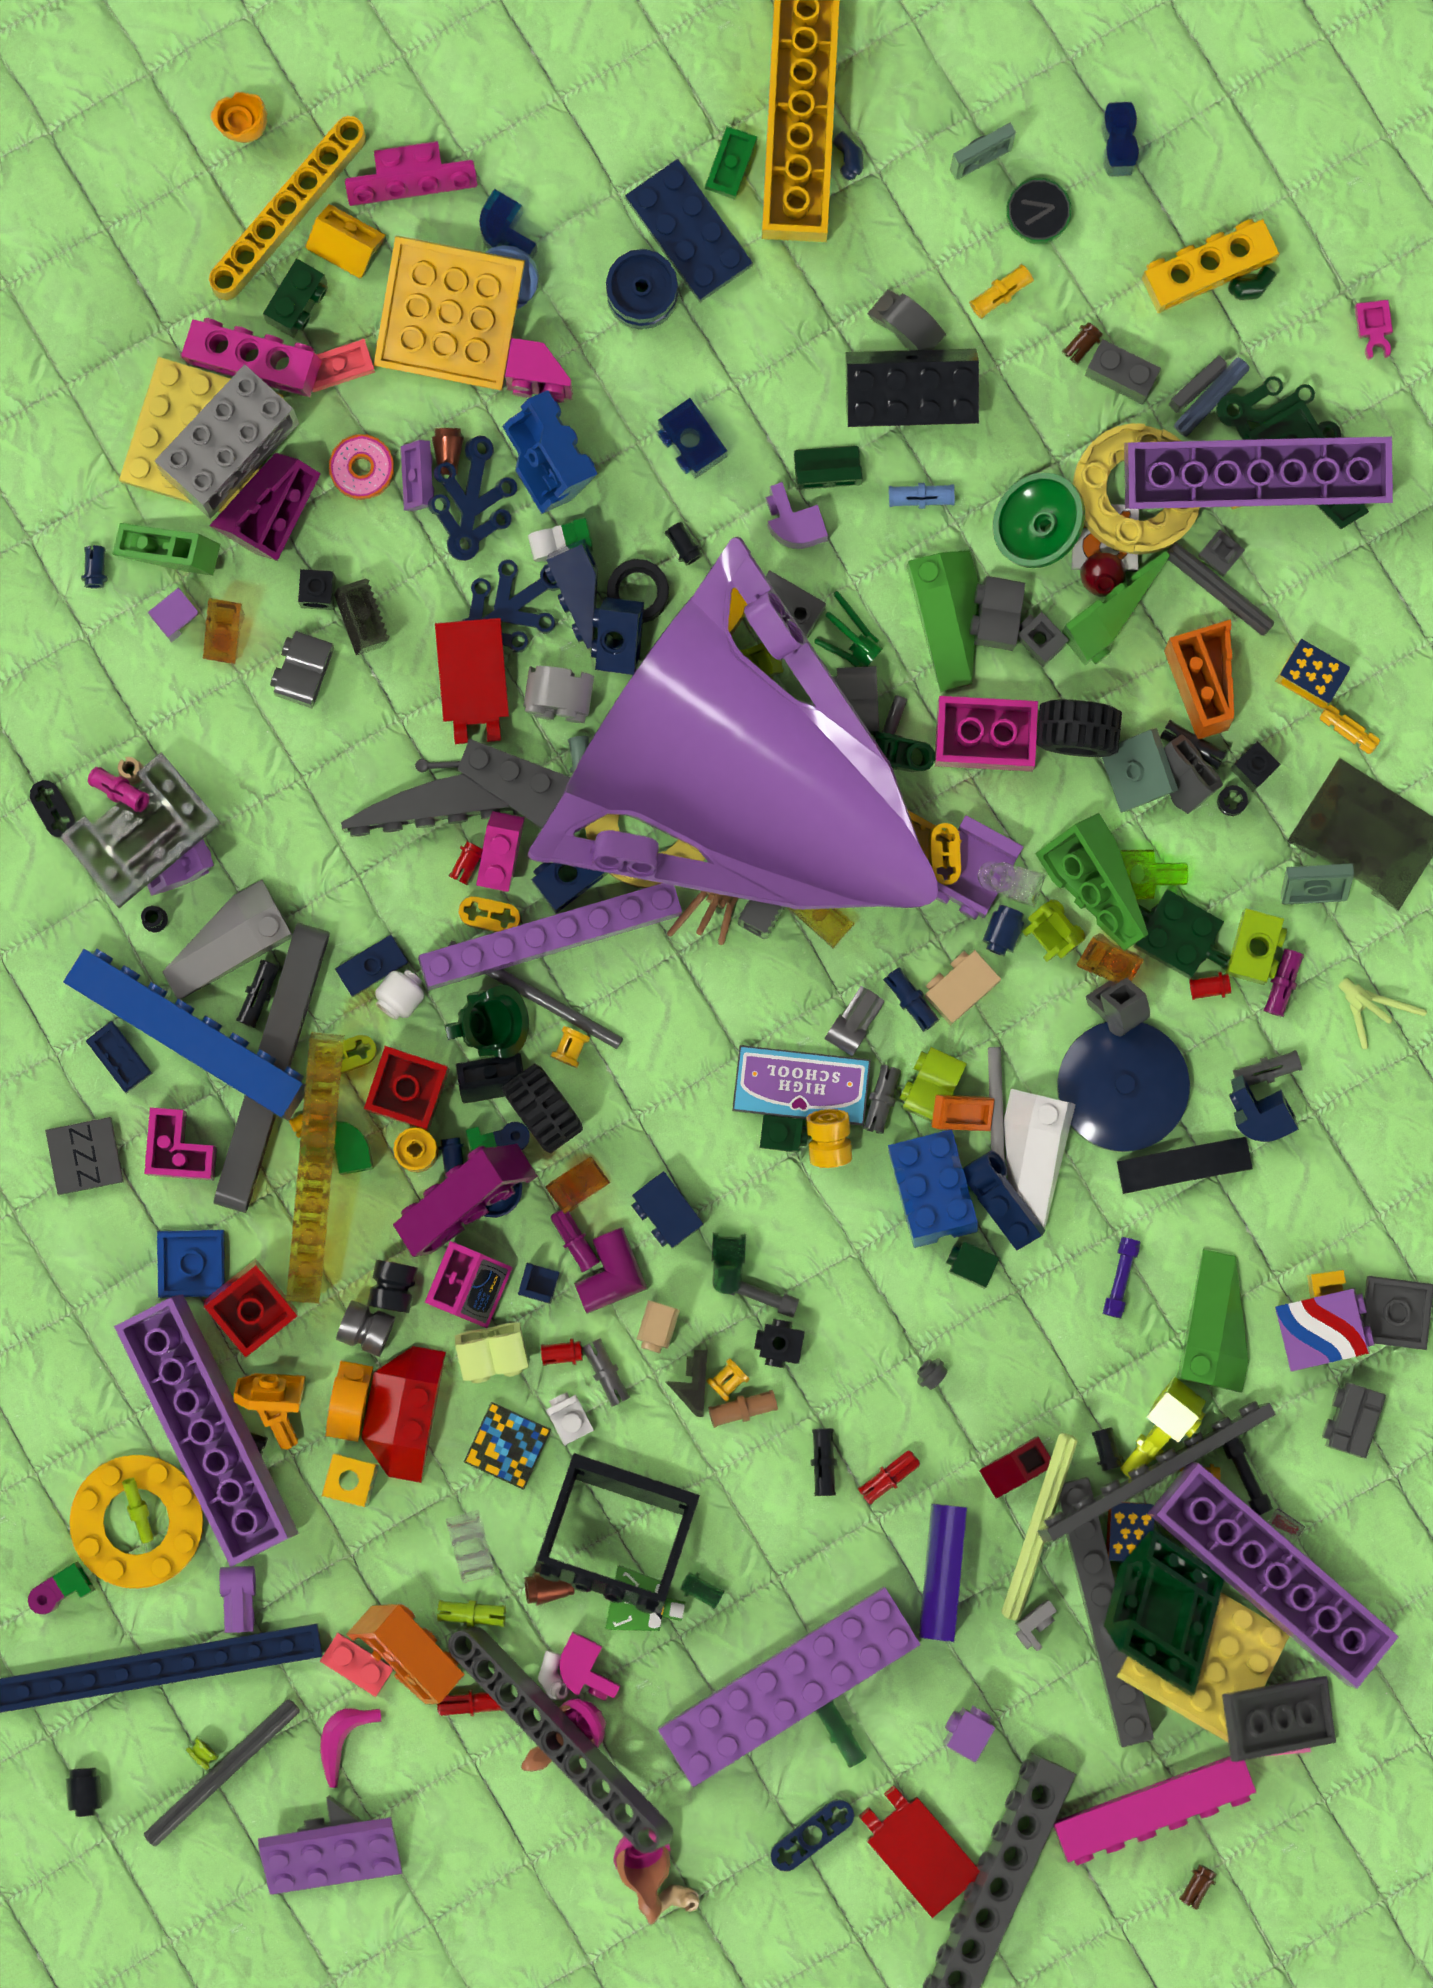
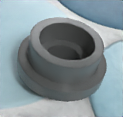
M939 1358L934 1361L931 1359L927 1360L917 1372L919 1375L917 1383L921 1387L926 1386L929 1390L934 1389L947 1374L948 1370L943 1367L944 1362Z

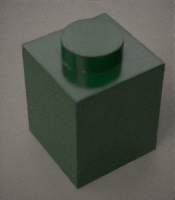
M963 1241L960 1248L955 1245L953 1246L946 1264L951 1265L948 1273L985 1289L1000 1257Z

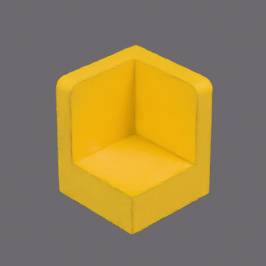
M1344 1270L1307 1275L1310 1298L1343 1291V1284L1346 1283Z

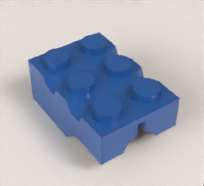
M548 390L528 398L521 405L522 411L509 418L502 426L519 454L515 470L541 514L572 501L598 474L592 459L586 454H581L576 447L578 438L575 431L570 426H564L559 418L561 416L560 406L552 398Z
M952 1130L888 1145L889 1157L914 1248L937 1243L940 1237L946 1235L956 1238L978 1232L977 1217Z

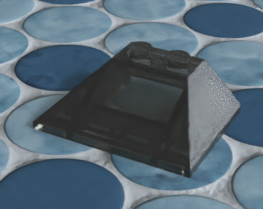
M162 752L136 773L143 781L137 789L148 793L150 798L147 807L142 812H136L131 807L118 802L93 824L84 816L60 836L118 908L122 907L221 824Z
M1339 758L1287 841L1313 858L1319 856L1332 865L1353 864V878L1372 889L1370 894L1399 911L1433 857V816Z

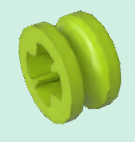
M197 1737L194 1740L195 1745L193 1747L188 1746L186 1751L201 1767L207 1770L210 1767L209 1762L211 1760L216 1761L219 1757L202 1739Z

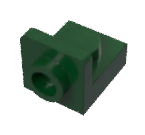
M763 1115L760 1148L799 1153L800 1146H807L808 1138L807 1126H802L803 1118L794 1119Z

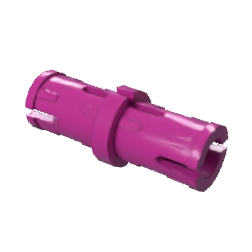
M95 767L88 776V784L106 793L107 797L113 802H122L136 812H142L149 803L148 793L142 792L130 785L128 779L122 776L116 777L105 771L102 767Z

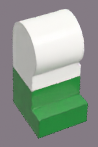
M586 518L573 520L571 523L539 530L528 535L535 562L546 561L548 554L584 538L590 551L593 552Z

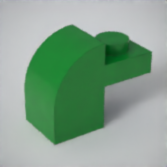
M330 1121L331 1135H326V1130L306 1133L307 1139L299 1140L303 1155L335 1150L340 1175L374 1169L367 1139L356 1127L349 1123Z

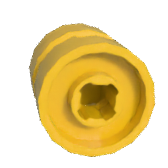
M825 1109L809 1114L806 1117L807 1135L812 1137L808 1144L810 1163L820 1168L840 1167L850 1163L852 1160L851 1140L847 1138L850 1134L848 1113L838 1109Z
M415 1127L406 1129L398 1135L394 1142L393 1151L396 1160L403 1168L410 1172L420 1173L427 1171L433 1167L438 1159L439 1150L437 1142L424 1129Z

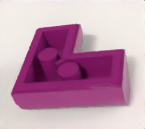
M623 1228L616 1229L592 1240L605 1271L574 1283L586 1314L648 1289Z

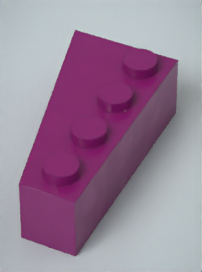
M518 1144L489 1148L480 1146L468 1154L469 1160L463 1165L455 1166L445 1174L447 1179L441 1184H435L423 1193L424 1198L421 1201L413 1203L401 1211L402 1217L393 1226L413 1257L432 1254L465 1230L462 1223L469 1224L480 1219L489 1212L486 1208L487 1205H492L501 1199L506 1200L516 1193L512 1187L518 1182L526 1181V1183H529L538 1177Z

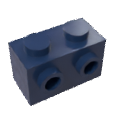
M664 1171L632 1195L636 1201L631 1205L642 1221L647 1217L656 1227L651 1233L662 1247L669 1244L673 1249L704 1226L703 1222Z

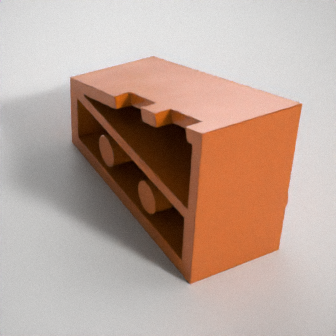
M402 1604L371 1606L346 1635L353 1641L357 1638L362 1639L374 1650L370 1656L377 1662L383 1658L396 1671L394 1677L425 1704H440L465 1675L457 1667L459 1663L450 1653L443 1652L436 1644V1637L429 1630L421 1628L414 1621L415 1615Z

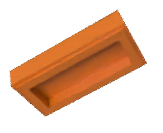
M936 1095L932 1128L991 1131L995 1099L981 1096Z

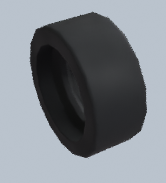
M633 559L623 562L613 570L608 580L607 597L620 599L619 586L622 580L629 574L644 573L650 576L656 583L657 597L654 603L643 611V623L654 620L664 611L668 603L669 585L665 574L657 565L648 560Z

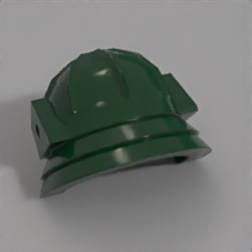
M498 985L487 990L469 993L466 996L467 1003L458 1012V1022L444 1024L448 1040L463 1037L468 1047L478 1049L479 1057L494 1055L495 1057L509 1058L516 1055L526 1042L529 1031V1016L521 995L510 986Z

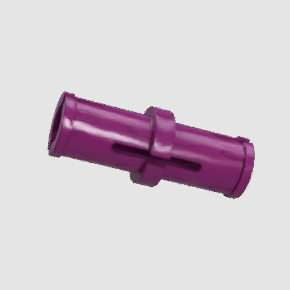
M1285 948L1276 976L1270 981L1273 985L1263 1010L1279 1017H1284L1291 992L1296 990L1297 983H1295L1304 958V954Z

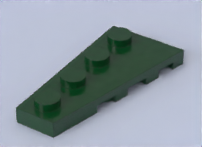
M1304 400L1298 401L1246 433L1251 440L1325 438ZM1365 504L1316 505L1339 529L1346 527L1369 513Z

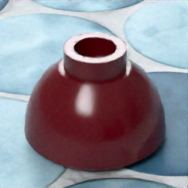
M1097 553L1090 556L1083 563L1080 577L1084 587L1095 596L1106 597L1116 586L1125 582L1126 568L1122 560L1116 555Z

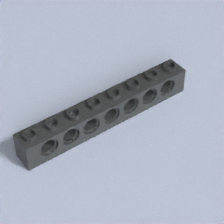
M1034 1753L1023 1762L1019 1771L1020 1780L1015 1790L1013 1789L1006 1799L1005 1808L1007 1809L1002 1820L997 1821L992 1830L991 1838L993 1840L988 1851L983 1852L978 1861L977 1869L980 1870L975 1882H970L963 1897L964 1905L960 1913L954 1915L950 1924V1936L946 1944L940 1946L936 1955L937 1965L932 1975L930 1974L926 1977L922 1988L981 1987L1076 1776L1074 1772ZM1038 1785H1042V1796L1037 1800H1032L1031 1794L1033 1789ZM1024 1816H1028V1827L1023 1831H1019V1820ZM1010 1847H1015L1016 1853L1014 1858L1005 1862V1851ZM1001 1877L1002 1884L1000 1889L996 1892H990L991 1882L995 1878ZM987 1908L988 1916L986 1920L977 1923V1913L981 1909ZM973 1939V1949L969 1953L963 1954V1944L967 1940ZM960 1970L959 1980L955 1984L949 1985V1975L953 1971Z

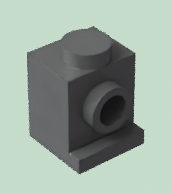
M1042 612L1036 618L1030 614L1019 626L1021 632L1018 634L1017 640L1039 661L1042 667L1050 662L1069 641ZM1034 635H1044L1046 639L1045 643H1035L1033 639Z

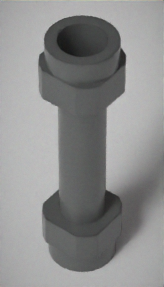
M725 1271L719 1287L720 1291L733 1296L735 1293L777 1308L780 1314L791 1318L794 1317L800 1299L785 1293L784 1296H780L740 1280V1276Z

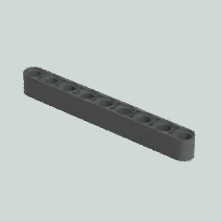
M297 923L258 1049V1051L261 1049L276 1058L277 1060L274 1065L285 1071L287 1066L291 1068L330 935L329 931L302 923ZM246 1095L243 1099L214 1197V1204L246 1213L276 1118L275 1113Z
M474 1626L451 1635L448 1648L452 1657L637 1850L643 1853H650L670 1843L673 1830L667 1819L485 1630ZM466 1637L472 1643V1650L466 1646ZM489 1661H491L494 1665V1674L491 1673V1671L489 1670ZM511 1684L517 1689V1698L511 1692ZM534 1708L540 1713V1722L534 1717ZM557 1732L563 1737V1746L557 1741ZM580 1756L586 1761V1770L580 1765ZM603 1780L609 1785V1794L603 1789ZM626 1804L632 1809V1818L626 1813ZM649 1828L654 1831L656 1842L650 1838Z

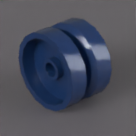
M647 249L631 250L618 257L609 268L606 279L608 306L615 318L628 327L641 330L660 325L674 311L678 298L676 272L670 262L658 252ZM640 287L643 290L648 287L645 292H639L636 288Z

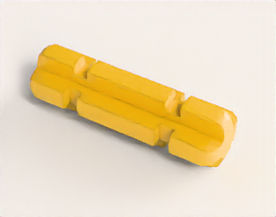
M1329 704L1320 715V721L1327 726L1332 724L1335 727L1334 731L1354 745L1357 742L1360 744L1359 748L1371 754L1378 746L1380 739L1371 732L1369 734L1364 732L1366 728L1346 714L1340 715V710Z

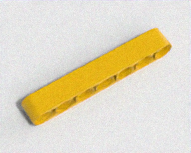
M345 116L337 121L212 269L209 275V282L213 293L218 298L231 300L243 290L363 148L366 135L363 124L358 118ZM354 128L358 130L359 134L354 140H345L342 138L343 132L346 129ZM327 153H334L338 156L337 161L332 165L323 164L321 159ZM312 177L317 180V184L313 189L305 190L300 187L302 180ZM292 202L296 205L293 213L288 215L280 213L279 209L282 204ZM268 226L275 229V234L270 239H262L258 236L260 230ZM250 251L254 253V259L250 263L241 264L238 262V257L242 252ZM223 276H230L234 279L233 284L227 289L217 287L218 280Z

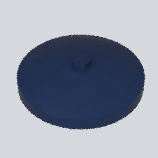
M1104 1022L1084 1032L1069 1047L1059 1068L1057 1093L1060 1101L1075 1104L1070 1126L1083 1139L1102 1149L1115 1152H1131L1154 1145L1165 1138L1176 1127L1186 1110L1190 1093V1080L1187 1065L1180 1050L1163 1032L1151 1025L1141 1023L1123 1036H1116L1110 1032L1108 1023Z

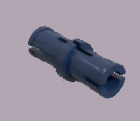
M900 967L883 979L900 1000V1007L909 1012L923 1032L930 1029L940 1020L923 999V992L920 989L917 990Z

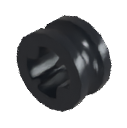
M1234 785L1225 787L1217 798L1219 810L1227 816L1239 815L1248 804L1246 792L1243 788ZM1229 792L1236 793L1235 797L1239 795L1241 798V802L1236 805L1235 810L1229 809L1230 804L1227 806L1224 804V799L1229 797Z

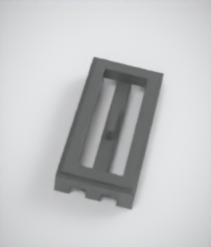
M1220 355L1171 399L1169 406L1175 413H1180L1226 369L1227 363Z

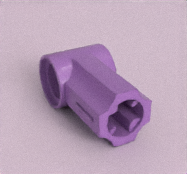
M254 1566L220 1567L221 1597H224L225 1633L254 1631L253 1596H255L256 1592Z

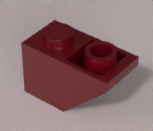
M1035 1436L981 1468L979 1472L995 1499L1047 1471L1051 1457L1040 1438Z

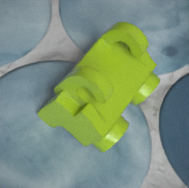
M1055 899L1049 900L1030 915L1028 920L1031 924L1022 931L1026 937L1032 933L1048 953L1043 956V959L1046 962L1056 955L1062 959L1085 940V933L1082 928L1071 924L1064 915L1063 905Z

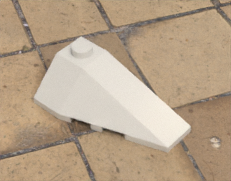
M1011 1089L1003 1120L1008 1181L1045 1229L1075 1104Z

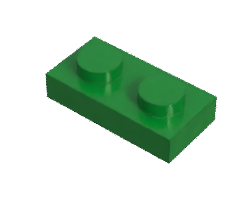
M726 126L705 184L706 190L736 200L757 142V136Z

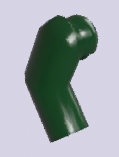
M1263 266L1254 279L1241 280L1240 278H1234L1229 283V293L1239 300L1258 299L1276 277V273L1269 267Z

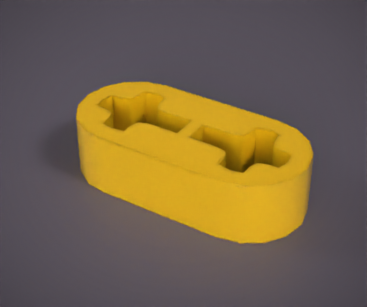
M937 824L930 830L928 835L929 863L934 871L937 882L946 886L955 883L961 874L960 835L957 828L952 824ZM942 828L946 829V834L952 835V841L946 843V852L944 853L942 842L936 841V835L941 834ZM943 856H946L947 867H953V874H949L947 880H944L942 874H937V868L943 866Z
M471 896L465 898L459 906L461 921L473 928L499 932L519 926L521 922L519 911L509 903ZM473 903H477L478 909L488 912L487 917L476 916L475 921L469 920V914L465 913L464 910L465 908H471ZM505 910H509L511 917L515 918L514 923H508L507 928L501 927L500 920L491 918L492 913L503 915Z

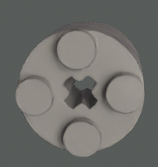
M530 666L523 705L525 712L535 714L534 717L540 719L554 720V715L556 714V716L565 717L566 721L585 723V719L589 715L594 676L581 672V677H574L575 674L572 673L571 669L551 666H536L535 669Z

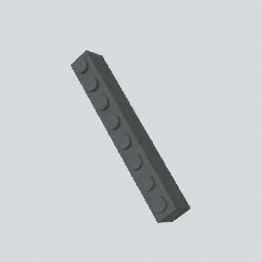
M1088 1477L1064 1482L1058 1500L1060 1512L1062 1511L1064 1515L1074 1510L1072 1504L1089 1495L1094 1499ZM1097 1516L1067 1533L1066 1537L1118 1744L1121 1747L1154 1740V1735L1143 1692L1116 1677L1127 1655L1117 1649L1103 1626L1115 1581L1099 1517Z

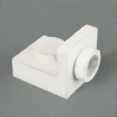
M566 1392L549 1401L552 1407L546 1409L564 1446L594 1431L576 1395L569 1397Z

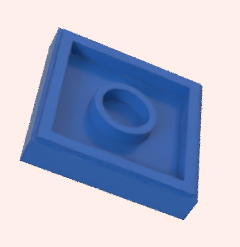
M224 1230L157 1231L158 1298H170L182 1294L184 1297H208L225 1284Z

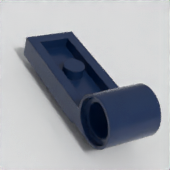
M989 1151L963 1168L968 1186L1016 1251L1044 1234V1227L1007 1180V1167L998 1153Z

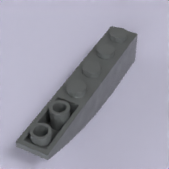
M460 774L434 780L402 791L341 822L344 833L350 832L351 837L369 835L370 829L383 828V832L386 833L403 830L402 825L414 823L416 828H427L435 826V821L448 819L449 824L467 822V816L481 815V819L486 820L490 819L492 811L505 812L512 811L513 809L465 775ZM513 810L514 815H521Z

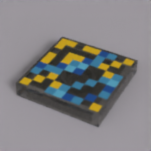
M491 1402L464 1463L524 1490L552 1429Z

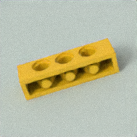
M1253 219L1246 220L1235 227L1236 231L1228 235L1219 232L1205 240L1207 244L1195 249L1194 245H1190L1179 250L1176 253L1177 257L1165 262V259L1161 258L1146 266L1147 270L1144 271L1142 281L1157 313L1224 285L1234 278H1240L1263 266L1276 262L1279 252L1264 220L1262 219L1255 223ZM1241 244L1246 248L1247 254L1243 257H1237L1231 252L1230 246ZM1204 257L1213 258L1217 262V268L1214 270L1205 269L1201 265V259ZM1182 270L1186 273L1188 280L1184 283H1177L1172 279L1171 272Z

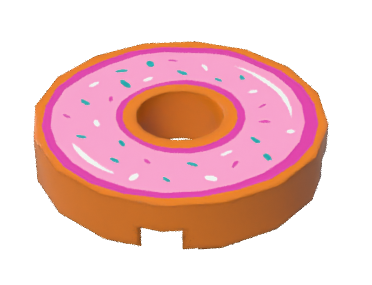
M367 434L352 435L343 439L333 449L329 460V474L335 487L344 496L355 500L374 498L381 495L391 483L394 475L393 457L388 447L378 438ZM359 459H365L371 464L370 471L364 476L356 475L352 470L353 464Z

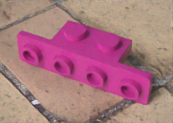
M438 141L374 151L377 174L345 179L350 206L477 187L474 161L466 160L441 164Z

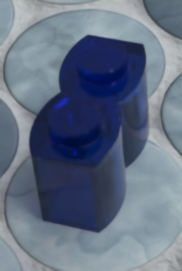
M1132 102L1108 103L1102 119L1101 129L1106 143L1103 164L1109 177L1131 176L1137 163L1139 149L1137 140L1133 135L1137 124V115Z

